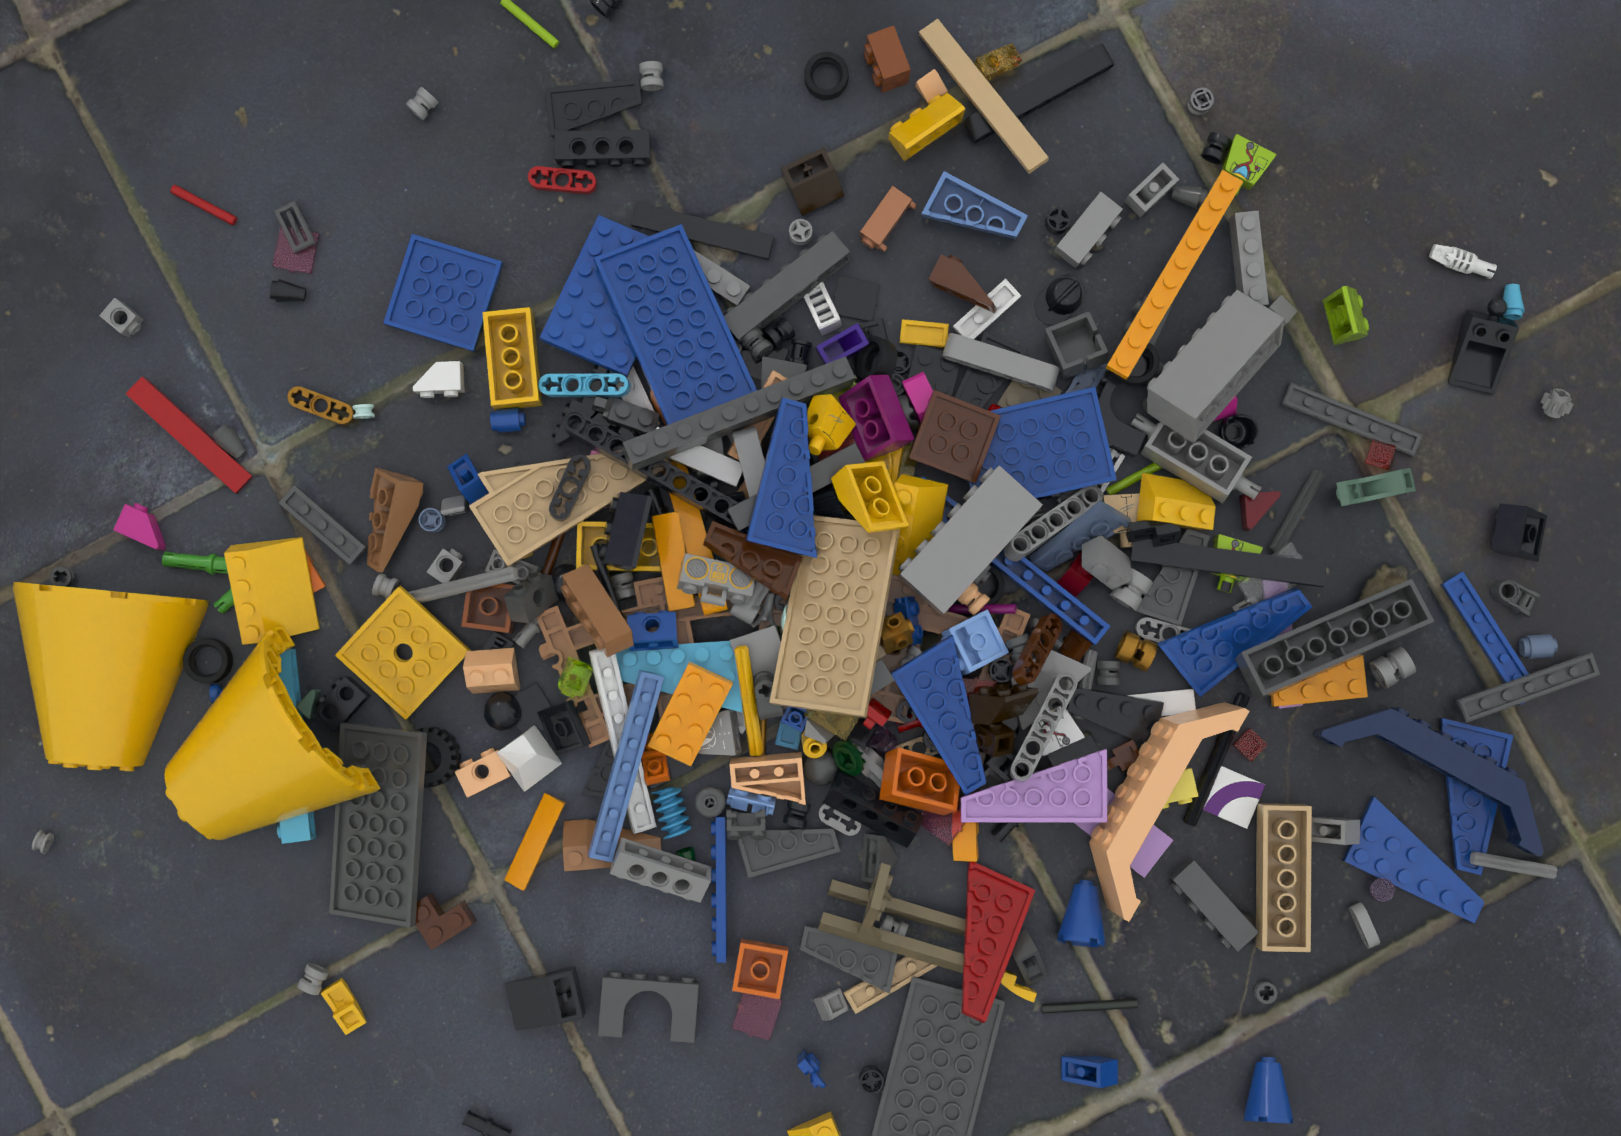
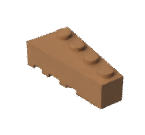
M589 564L563 574L561 591L566 599V604L583 625L586 632L593 638L597 649L602 650L606 657H610L634 646L632 630Z

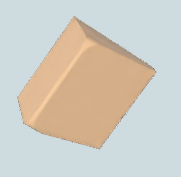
M935 69L919 79L915 85L928 105V102L935 96L940 94L942 97L948 92Z

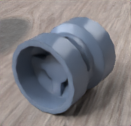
M427 508L420 513L419 524L426 531L438 533L445 528L446 517L437 509Z

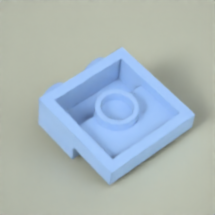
M988 609L941 632L943 635L941 641L951 634L954 636L962 676L1009 653Z

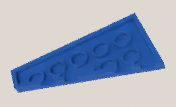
M1295 587L1161 641L1157 645L1197 695L1201 697L1238 667L1235 658L1241 652L1275 638L1310 610L1312 605L1302 592Z
M951 634L890 673L965 795H968L986 784V779L976 742L975 730L971 721V712L962 679L955 640Z

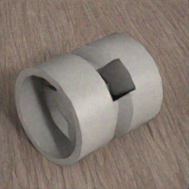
M1131 568V581L1113 589L1110 597L1128 609L1136 611L1143 601L1142 594L1148 593L1153 582Z
M1401 646L1387 652V657L1380 656L1369 664L1375 679L1384 689L1397 684L1399 678L1405 679L1416 673L1411 657Z

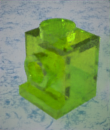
M568 657L558 682L561 693L572 698L575 695L582 697L593 672L591 666ZM572 674L577 675V679L574 681L569 680Z

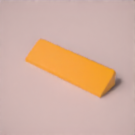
M677 511L651 516L668 611L695 607L693 594H687L681 589H677L681 562L686 553L679 513Z
M544 793L507 872L505 881L520 890L525 891L566 802Z

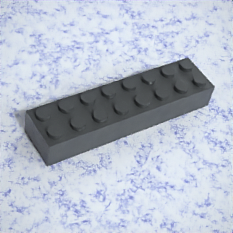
M1410 579L1241 652L1235 660L1257 702L1425 629L1434 622V619L1414 581Z

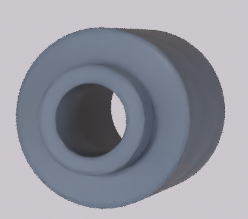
M1551 634L1526 635L1524 638L1519 639L1518 648L1520 656L1527 659L1551 658L1554 656V652H1557L1558 644Z

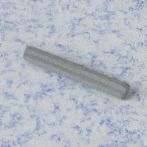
M1476 851L1471 852L1469 859L1471 864L1550 879L1556 878L1558 871L1557 867Z

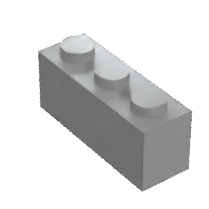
M1100 192L1056 246L1054 252L1074 268L1080 263L1085 265L1093 255L1089 252L1093 246L1099 247L1106 239L1105 231L1109 227L1114 229L1122 219L1119 214L1123 208Z

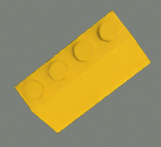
M902 474L895 482L894 488L909 527L900 529L893 575L898 576L901 573L898 568L908 557L913 560L918 555L914 551L925 539L930 541L934 537L930 533L943 519L948 484Z

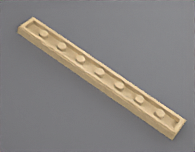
M936 19L920 30L919 36L1028 174L1046 163L1049 157L939 19Z

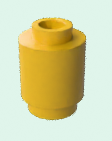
M804 732L802 733L801 742L805 755L810 758L821 757L826 752L827 744L806 737Z

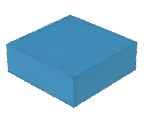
M780 722L775 745L798 750L802 732Z

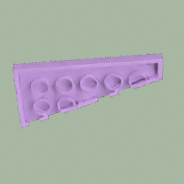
M1107 749L1034 772L1025 782L1011 780L961 797V822H1107Z

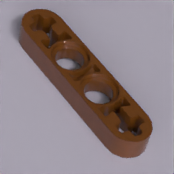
M1051 613L1039 619L1014 665L1013 677L1017 684L1022 686L1036 680L1062 631V622L1057 614ZM1040 636L1043 638L1044 646L1041 643ZM1031 652H1033L1035 656V662L1032 659Z

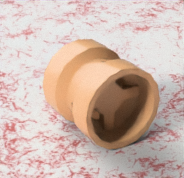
M972 582L957 600L961 604L968 606L969 612L974 616L987 604L990 598L986 594H981L978 591V586Z

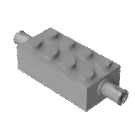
M1137 413L1130 425L1146 433L1148 436L1147 439L1149 440L1143 448L1141 455L1222 504L1232 490L1237 489L1254 500L1262 488L1243 477V471L1252 457L1208 430H1205L1192 443L1162 422L1155 424Z

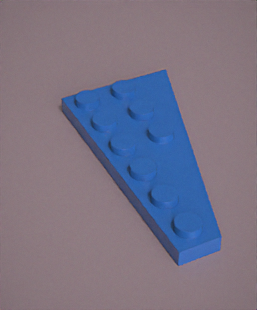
M781 398L746 541L817 558L813 520L812 478L809 463L810 450L808 449L807 407L805 403Z
M1440 718L1441 731L1451 735L1454 743H1465L1475 749L1474 754L1487 755L1497 761L1496 766L1498 767L1502 766L1505 768L1507 766L1514 735ZM1446 776L1455 869L1482 875L1483 866L1471 864L1469 861L1470 854L1473 851L1487 853L1498 804Z
M1374 796L1371 797L1360 820V844L1349 845L1342 861L1475 923L1484 905V901Z

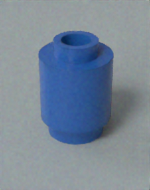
M519 407L496 409V412H490L492 431H498V433L522 431V426H526L525 412H521Z

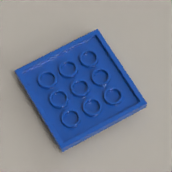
M412 234L383 324L475 352L484 326L482 312H488L503 262Z

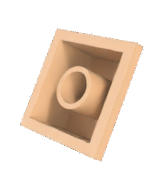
M514 648L466 651L463 670L466 687L472 694L520 690Z

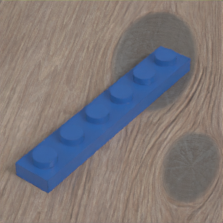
M1459 572L1441 583V587L1503 683L1529 674L1464 572Z
M718 815L716 821H711V835H716V845H711V859H716V869L711 870V883L716 884V893H712L711 898L712 908H716V917H712V932H716V941H712V956H716V963H726V815Z

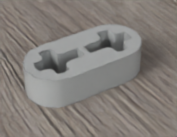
M822 804L820 807L819 817L825 824L848 836H853L860 831L861 823L854 821V824L857 826L856 829L851 828L847 831L846 825L841 822V819L850 821L851 818L835 809L833 812L839 816L838 820L833 817L825 819L823 810L830 807L826 804Z
M1359 902L1350 906L1349 912L1365 946L1370 949L1379 945V937L1364 905Z

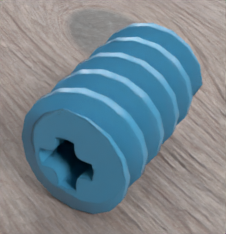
M674 786L651 792V794L659 795L653 801V803L661 804V807L656 809V813H664L658 819L659 822H666L661 831L669 832L663 839L682 835L692 828L691 825L684 824L689 819V816L681 815V813L687 808L686 806L678 805L684 801V797L676 796L682 790Z

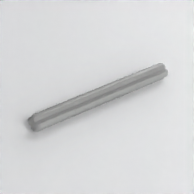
M507 567L408 593L419 603H424L514 581L518 578V570L516 567Z

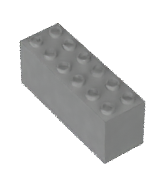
M1236 290L1231 297L1227 296L1222 302L1221 308L1217 312L1211 313L1205 326L1202 329L1198 328L1193 334L1191 341L1179 349L1177 357L1172 362L1168 361L1165 364L1159 377L1153 378L1147 386L1148 398L1146 401L1147 413L1194 443L1281 345L1285 318L1239 290Z
M998 466L995 470L990 467L979 479L982 483L979 488L974 485L963 497L966 502L962 506L958 503L947 514V517L950 518L945 524L941 521L930 533L934 537L930 541L925 539L914 552L918 555L913 560L908 557L898 568L901 571L898 577L939 615L944 614L1043 505L1001 466Z

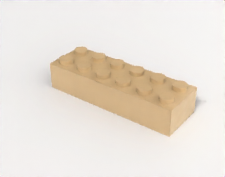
M1257 804L1256 930L1259 933L1256 935V948L1261 951L1311 952L1312 806L1306 804Z

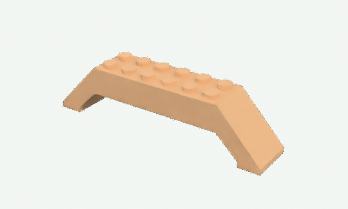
M1223 702L1162 717L1153 725L1149 739L1141 746L1137 760L1128 768L1125 781L1118 786L1114 800L1111 805L1107 806V822H1100L1091 833L1089 844L1107 909L1128 922L1131 920L1141 902L1136 898L1130 869L1133 859L1202 739L1228 730L1238 732L1249 710Z

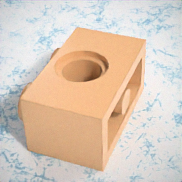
M491 748L480 754L481 759L473 762L471 758L459 764L461 769L455 771V774L467 798L512 776L497 755L499 750L495 751L494 748ZM481 764L489 769V774L486 778L478 774V767Z

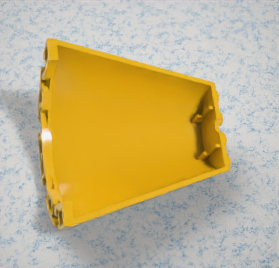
M14 582V598L45 759L48 760L49 764H63V767L67 768L87 766L89 770L111 769V766H116L122 771H134L135 767L143 766L183 670V656L186 649L196 638L207 611L209 600Z
M277 626L263 636L165 768L164 775L167 788L165 793L177 808L179 818L184 822H188L195 830L209 840H224L381 789L369 768H360L353 765L346 768L342 766L344 764L343 761L328 748L322 749L315 735L295 708L284 683L278 675L282 672L281 657L279 655L295 646L284 626Z

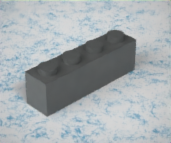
M1191 858L1169 876L1173 882L1170 886L1179 896L1184 894L1189 899L1186 904L1194 913L1200 912L1205 917L1203 923L1212 932L1216 930L1221 935L1219 941L1228 950L1232 947L1237 952L1240 951L1259 933Z

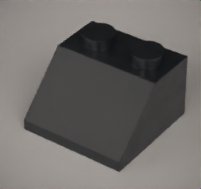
M1500 503L1499 510L1495 514V530L1490 539L1491 550L1502 555L1538 562L1547 515L1528 506Z

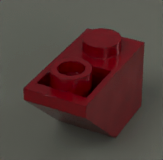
M1080 550L1057 581L1061 587L1075 598L1093 578L1092 574L1082 568V550Z

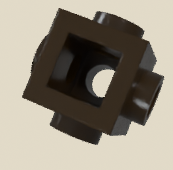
M1002 721L991 725L978 724L977 746L993 758L1013 753L1015 731Z

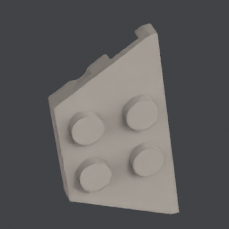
M1051 650L1036 680L1028 684V687L1038 688V694L1024 714L1018 716V726L1020 729L1024 730L1035 721L1056 678L1061 673H1072L1076 677L1077 682H1079L1092 669ZM1013 676L1008 680L1010 686L1017 684ZM1062 679L1059 681V686L1063 690H1070L1072 683L1068 679ZM1056 700L1049 701L1048 707L1053 705Z

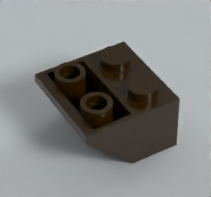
M824 147L781 168L782 177L802 216L844 197L836 171Z
M1010 682L995 683V687L978 688L979 692L969 694L971 721L975 724L991 725L1021 716L1037 696L1038 688L1028 687V684L1022 686L1014 684L1010 686Z

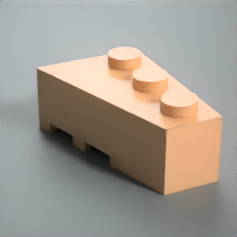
M802 752L730 758L732 788L756 794L770 795L778 799H787L806 805Z

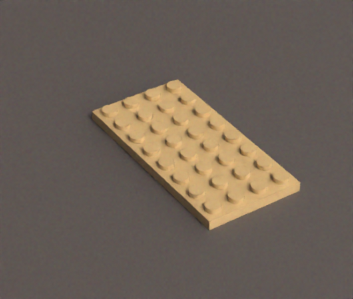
M813 515L817 558L798 554L803 559L790 592L769 703L866 718L900 529L868 533L857 520Z

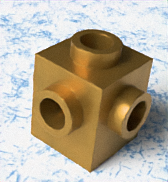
M901 612L884 618L880 643L886 654L898 649H904L908 645L913 644V625L910 619L905 620Z

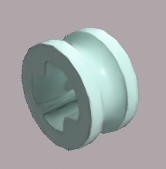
M373 404L352 406V409L355 410L354 419L375 417V414L372 413V409H374Z

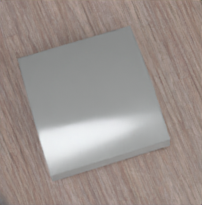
M777 625L729 640L733 652L739 645H746L748 647L753 683L755 675L761 671L770 672L775 676L781 644Z

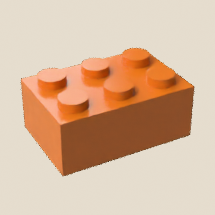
M902 748L893 749L885 754L880 800L943 816L957 811L960 786L943 759Z

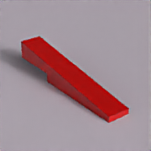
M141 377L125 393L234 493L237 494L253 477L149 379Z

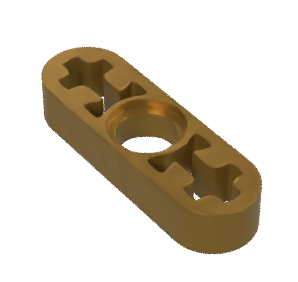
M300 386L293 387L288 392V402L295 408L341 425H349L354 421L353 415L355 410L344 402ZM302 392V396L311 399L310 405L304 401H299L297 404V400L294 398L295 394L300 395ZM321 399L326 400L328 403V407L324 412H318L315 408L317 401ZM333 408L344 411L347 408L348 418L344 417L341 420L340 415L332 412Z

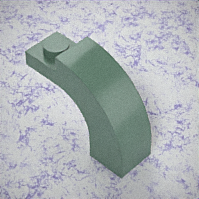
M1411 468L1336 483V495L1341 502V506L1416 491Z

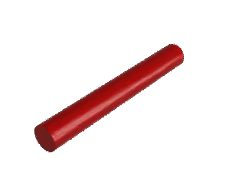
M175 184L171 187L170 193L231 225H235L237 222L236 216Z

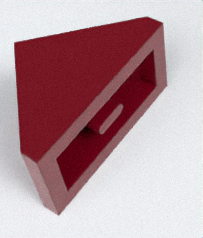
M1279 491L1258 492L1254 500L1245 494L1239 495L1242 529L1245 532L1251 530L1281 496V493Z

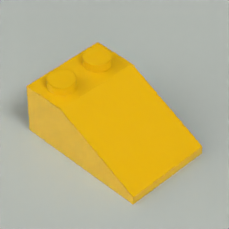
M884 461L845 465L831 478L839 501L868 533L909 527Z

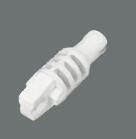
M1434 244L1429 254V258L1447 268L1465 274L1473 272L1489 279L1493 277L1494 273L1487 271V269L1496 271L1497 268L1496 264L1480 260L1476 254L1454 246Z

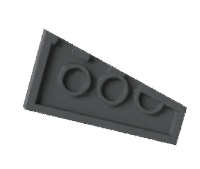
M1186 529L1177 543L1207 547L1210 536ZM1162 566L1153 580L1152 587L1143 596V601L1135 612L1181 626L1199 571Z
M834 828L766 830L765 839L754 840L751 839V836H741V839L738 840L748 878L840 852Z
M805 926L801 951L890 994L897 953L830 934L815 927Z

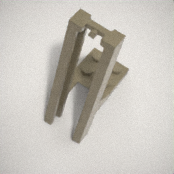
M881 863L869 890L832 879L827 895L865 906V915L863 922L859 923L823 912L818 930L963 973L964 954L874 927V921H879L882 912L965 936V919L891 897L887 891L890 889L893 876L889 875L890 865Z

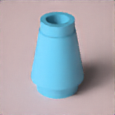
M1505 285L1503 299L1507 303V311L1503 314V318L1513 321L1522 319L1525 308L1520 285Z

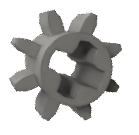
M1558 388L1553 389V391L1551 390L1550 393H1545L1540 402L1543 404L1544 413L1553 418H1560L1565 413L1569 414L1574 405L1571 403L1570 394Z

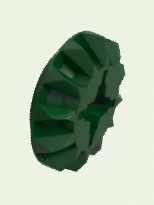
M844 739L834 744L832 753L837 766L847 775L856 776L864 770L863 765L866 761L862 758L863 752H859L858 745H853L851 740L845 741Z

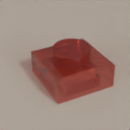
M1372 439L1365 463L1388 470L1396 446Z
M1248 728L1232 745L1248 761L1252 762L1268 744L1251 728Z

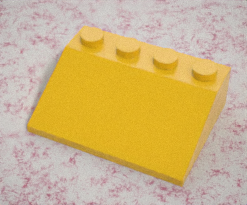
M303 537L231 545L224 552L242 645L259 643L268 631L277 626H284L289 636L320 628Z

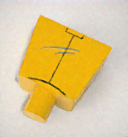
M832 394L813 396L808 408L807 435L811 440L808 444L810 453L820 455L821 451L838 449L856 425Z

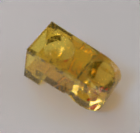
M1011 43L977 57L974 64L987 81H990L993 77L1019 65L1022 59L1015 45Z

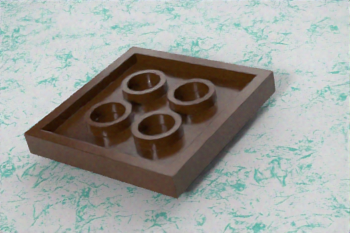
M933 390L908 458L976 483L1001 415Z

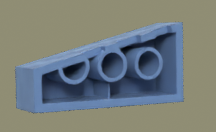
M945 171L921 213L924 218L1015 240L1028 217L1023 212Z

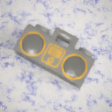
M685 553L681 562L677 589H681L687 594L700 593V602L724 607L726 599L734 604H748L753 594L755 579L731 563Z

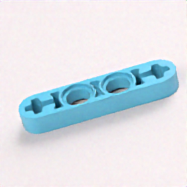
M545 374L540 378L538 387L548 397H624L630 392L631 383L622 374ZM596 379L601 380V389L593 392L590 388L592 381ZM607 379L610 384H618L620 380L624 387H620V391L615 387H608ZM550 380L554 384H561V388L551 387L550 391L545 386L550 384ZM578 380V389L570 392L567 388L569 381Z

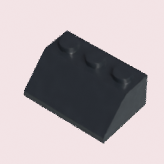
M620 492L617 494V497H612L609 510L613 511L611 521L607 520L604 529L607 539L605 544H601L598 555L599 558H602V565L627 571L636 568L652 496Z

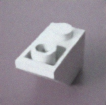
M460 361L435 362L413 386V392L420 394V398H434V394H444V397H458V393H465L464 364Z

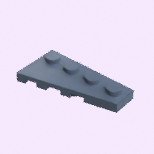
M1100 500L1029 557L1034 565L1049 571L1074 557L1073 553L1075 551L1082 550V544L1100 535L1107 539L1114 535L1113 530L1121 526L1127 528L1132 521L1127 515Z

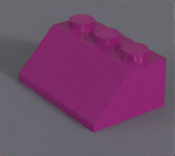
M870 375L838 397L843 409L856 423L851 432L865 462L897 451L914 440L889 375Z

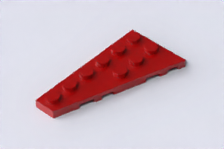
M971 861L968 862L961 1013L985 1023L1035 890Z

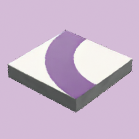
M1221 766L1203 810L1247 829L1265 784Z

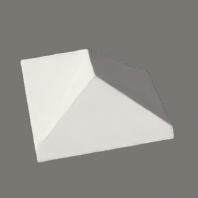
M535 725L497 752L499 758L524 792L562 764Z

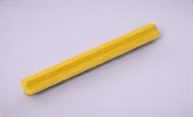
M739 645L734 649L749 754L751 756H760L763 753V745L749 649L746 645Z

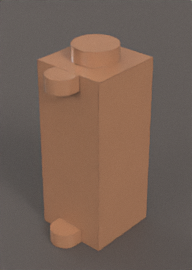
M892 186L860 231L859 237L862 238L861 242L870 249L875 247L885 252L887 246L883 244L907 209L910 207L915 210L917 205L910 197Z

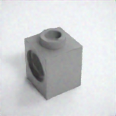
M114 298L99 315L119 333L127 337L136 334L141 328V323L144 321L141 316L117 298ZM127 314V321L121 325V316Z
M451 548L450 551L442 549L427 570V573L442 583L454 581L466 565V562L461 560L463 555L455 549ZM447 559H451L453 562V569L449 572H445L443 569V563Z

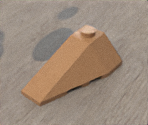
M375 468L370 490V499H374V513H369V521H372L373 533L368 536L367 565L377 572L384 571L415 514L420 498L423 495L424 484L411 476L381 468Z
M591 819L564 821V871L608 868L611 866V862L589 858L587 855L597 821ZM621 829L617 846L622 837L662 850L661 837L642 832L633 834L632 830Z

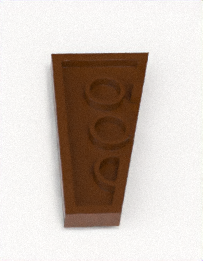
M712 521L703 545L787 600L803 557L790 551L746 541L747 534Z

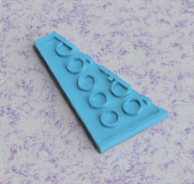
M730 641L679 644V648L630 651V648L616 653L622 681L635 684L639 670L664 676L661 691L669 694L674 693L688 662L695 663L733 681V685L721 707L743 712L736 660Z

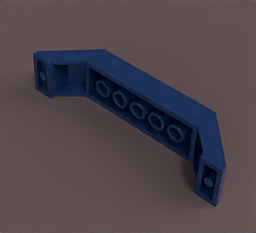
M1399 707L1382 708L1315 729L1312 735L1335 747H1343L1344 743L1372 735L1498 804L1508 833L1506 842L1528 854L1542 856L1544 850L1525 781L1518 778L1519 773L1509 767L1496 766L1497 761L1487 755L1474 754L1475 749L1465 743H1454L1451 735L1443 731L1431 730L1432 725L1421 719L1409 718L1410 713Z

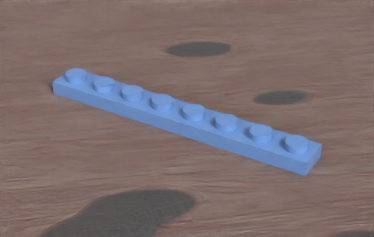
M639 670L587 854L589 858L607 862L613 861L663 684L664 676Z

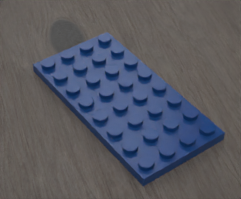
M682 224L594 257L595 265L667 425L757 391Z

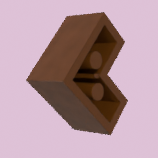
M432 893L417 902L415 925L431 950L477 921L465 900L445 913Z

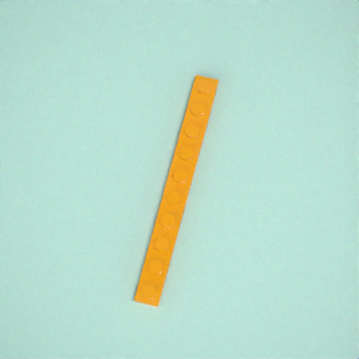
M1222 170L1107 364L1106 369L1127 380L1242 185V180Z

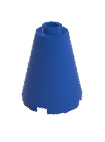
M1079 880V884H1074L1057 935V942L1065 944V941H1071L1072 945L1099 948L1100 945L1105 947L1106 941L1098 887L1093 886V881Z
M1261 1057V1062H1256L1245 1107L1244 1121L1293 1124V1115L1281 1063H1276V1058Z

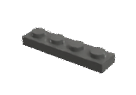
M293 485L279 501L282 507L349 565H353L367 549L361 541L296 485Z

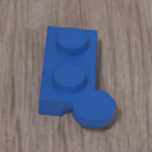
M804 1049L797 1055V1066L805 1075L810 1073V1082H812L811 1084L815 1088L820 1086L823 1089L827 1085L820 1076L821 1067L819 1065L821 1063L812 1052L808 1054Z

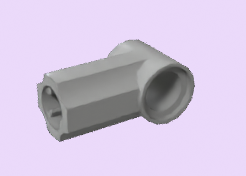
M755 580L753 594L749 603L734 604L730 614L751 625L761 608L760 605L770 589Z

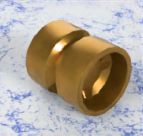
M1126 630L1117 646L1114 658L1124 663L1131 661L1133 667L1146 672L1156 655L1158 645L1148 639L1141 641L1139 635Z

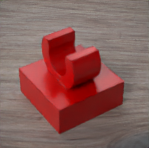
M872 698L869 702L867 718L863 725L870 730L876 722L883 726L889 719L892 711L875 698Z

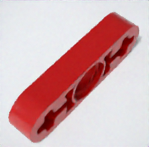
M536 166L528 173L529 183L537 190L591 194L597 187V181L593 173L585 170ZM538 173H541L544 178H550L549 174L553 173L551 176L552 185H549L550 182L548 180H541L540 184H537L533 177H537ZM565 174L569 177V182L566 186H558L556 184V178L559 175ZM573 175L576 176L577 181H584L585 177H588L592 184H588L587 188H584L581 183H575L576 187L574 188Z

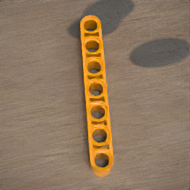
M670 461L673 466L689 474L687 466ZM676 479L673 485L677 489H683L686 486V482L683 479ZM669 493L674 512L678 511L686 553L714 559L711 550L703 545L707 534L700 510ZM700 602L704 616L728 609L726 602L724 607Z

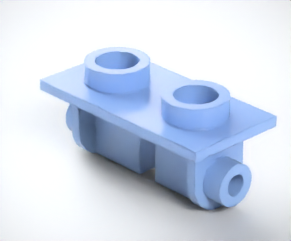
M730 786L726 804L731 805L730 808L747 811L748 804H752L751 813L765 809L767 816L768 814L773 815L776 797L743 791Z

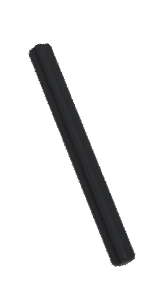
M1237 693L1233 705L1246 709L1250 697ZM1228 730L1219 734L1197 786L1198 797L1192 798L1193 802L1190 803L1183 821L1186 824L1194 827L1197 825L1236 731Z

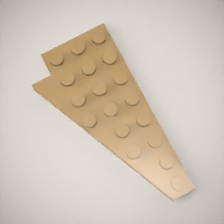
M600 453L586 456L590 460L591 470L570 517L565 521L554 520L550 515L549 505L571 458L480 472L478 476L489 494L472 503L469 507L506 565L510 567L610 505L612 497H617L618 493H629L648 480ZM668 458L663 459L664 461L670 463ZM582 460L579 463L573 464L576 466L575 474L569 473L568 476H573L581 481L582 478H578V473L581 469H586ZM656 467L652 470V474L656 476L663 472L664 469ZM572 481L566 482L563 486V491L567 494H573L577 490V485ZM561 494L558 496V498H562L561 505L554 507L558 516L561 513L567 512L564 509L566 500L569 503L572 502V500L564 498Z

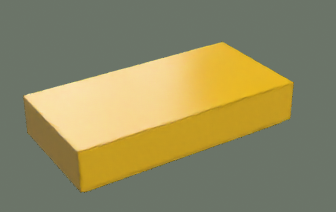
M902 319L899 344L915 346L918 344L925 347L945 348L949 324Z

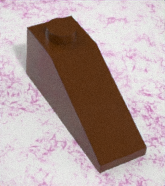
M940 255L928 279L931 285L936 289L995 314L997 309L994 303L964 267L962 261L953 255H949V257Z

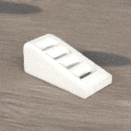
M823 282L816 286L812 292L804 296L822 336L843 326ZM822 291V295L810 300V296ZM824 300L827 301L826 303H824V304H822V305H820V306H817V307H815V308H814V306H813V305L818 304V303H820V302H822V301H824ZM828 309L831 310L830 312L825 313V314H823V315H821V316H819V317H818V315H817V314H819V313H821V312H823V311H826V310H828Z

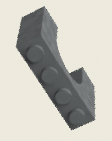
M609 971V974H604L602 977L598 1036L622 1038L625 1029L626 1006L630 998L642 991H654L665 997L671 1006L672 1024L670 1041L694 1043L696 1039L700 981H695L693 976H681V979H671V975L657 974L656 978L647 977V973L634 972L633 976L623 975V971Z

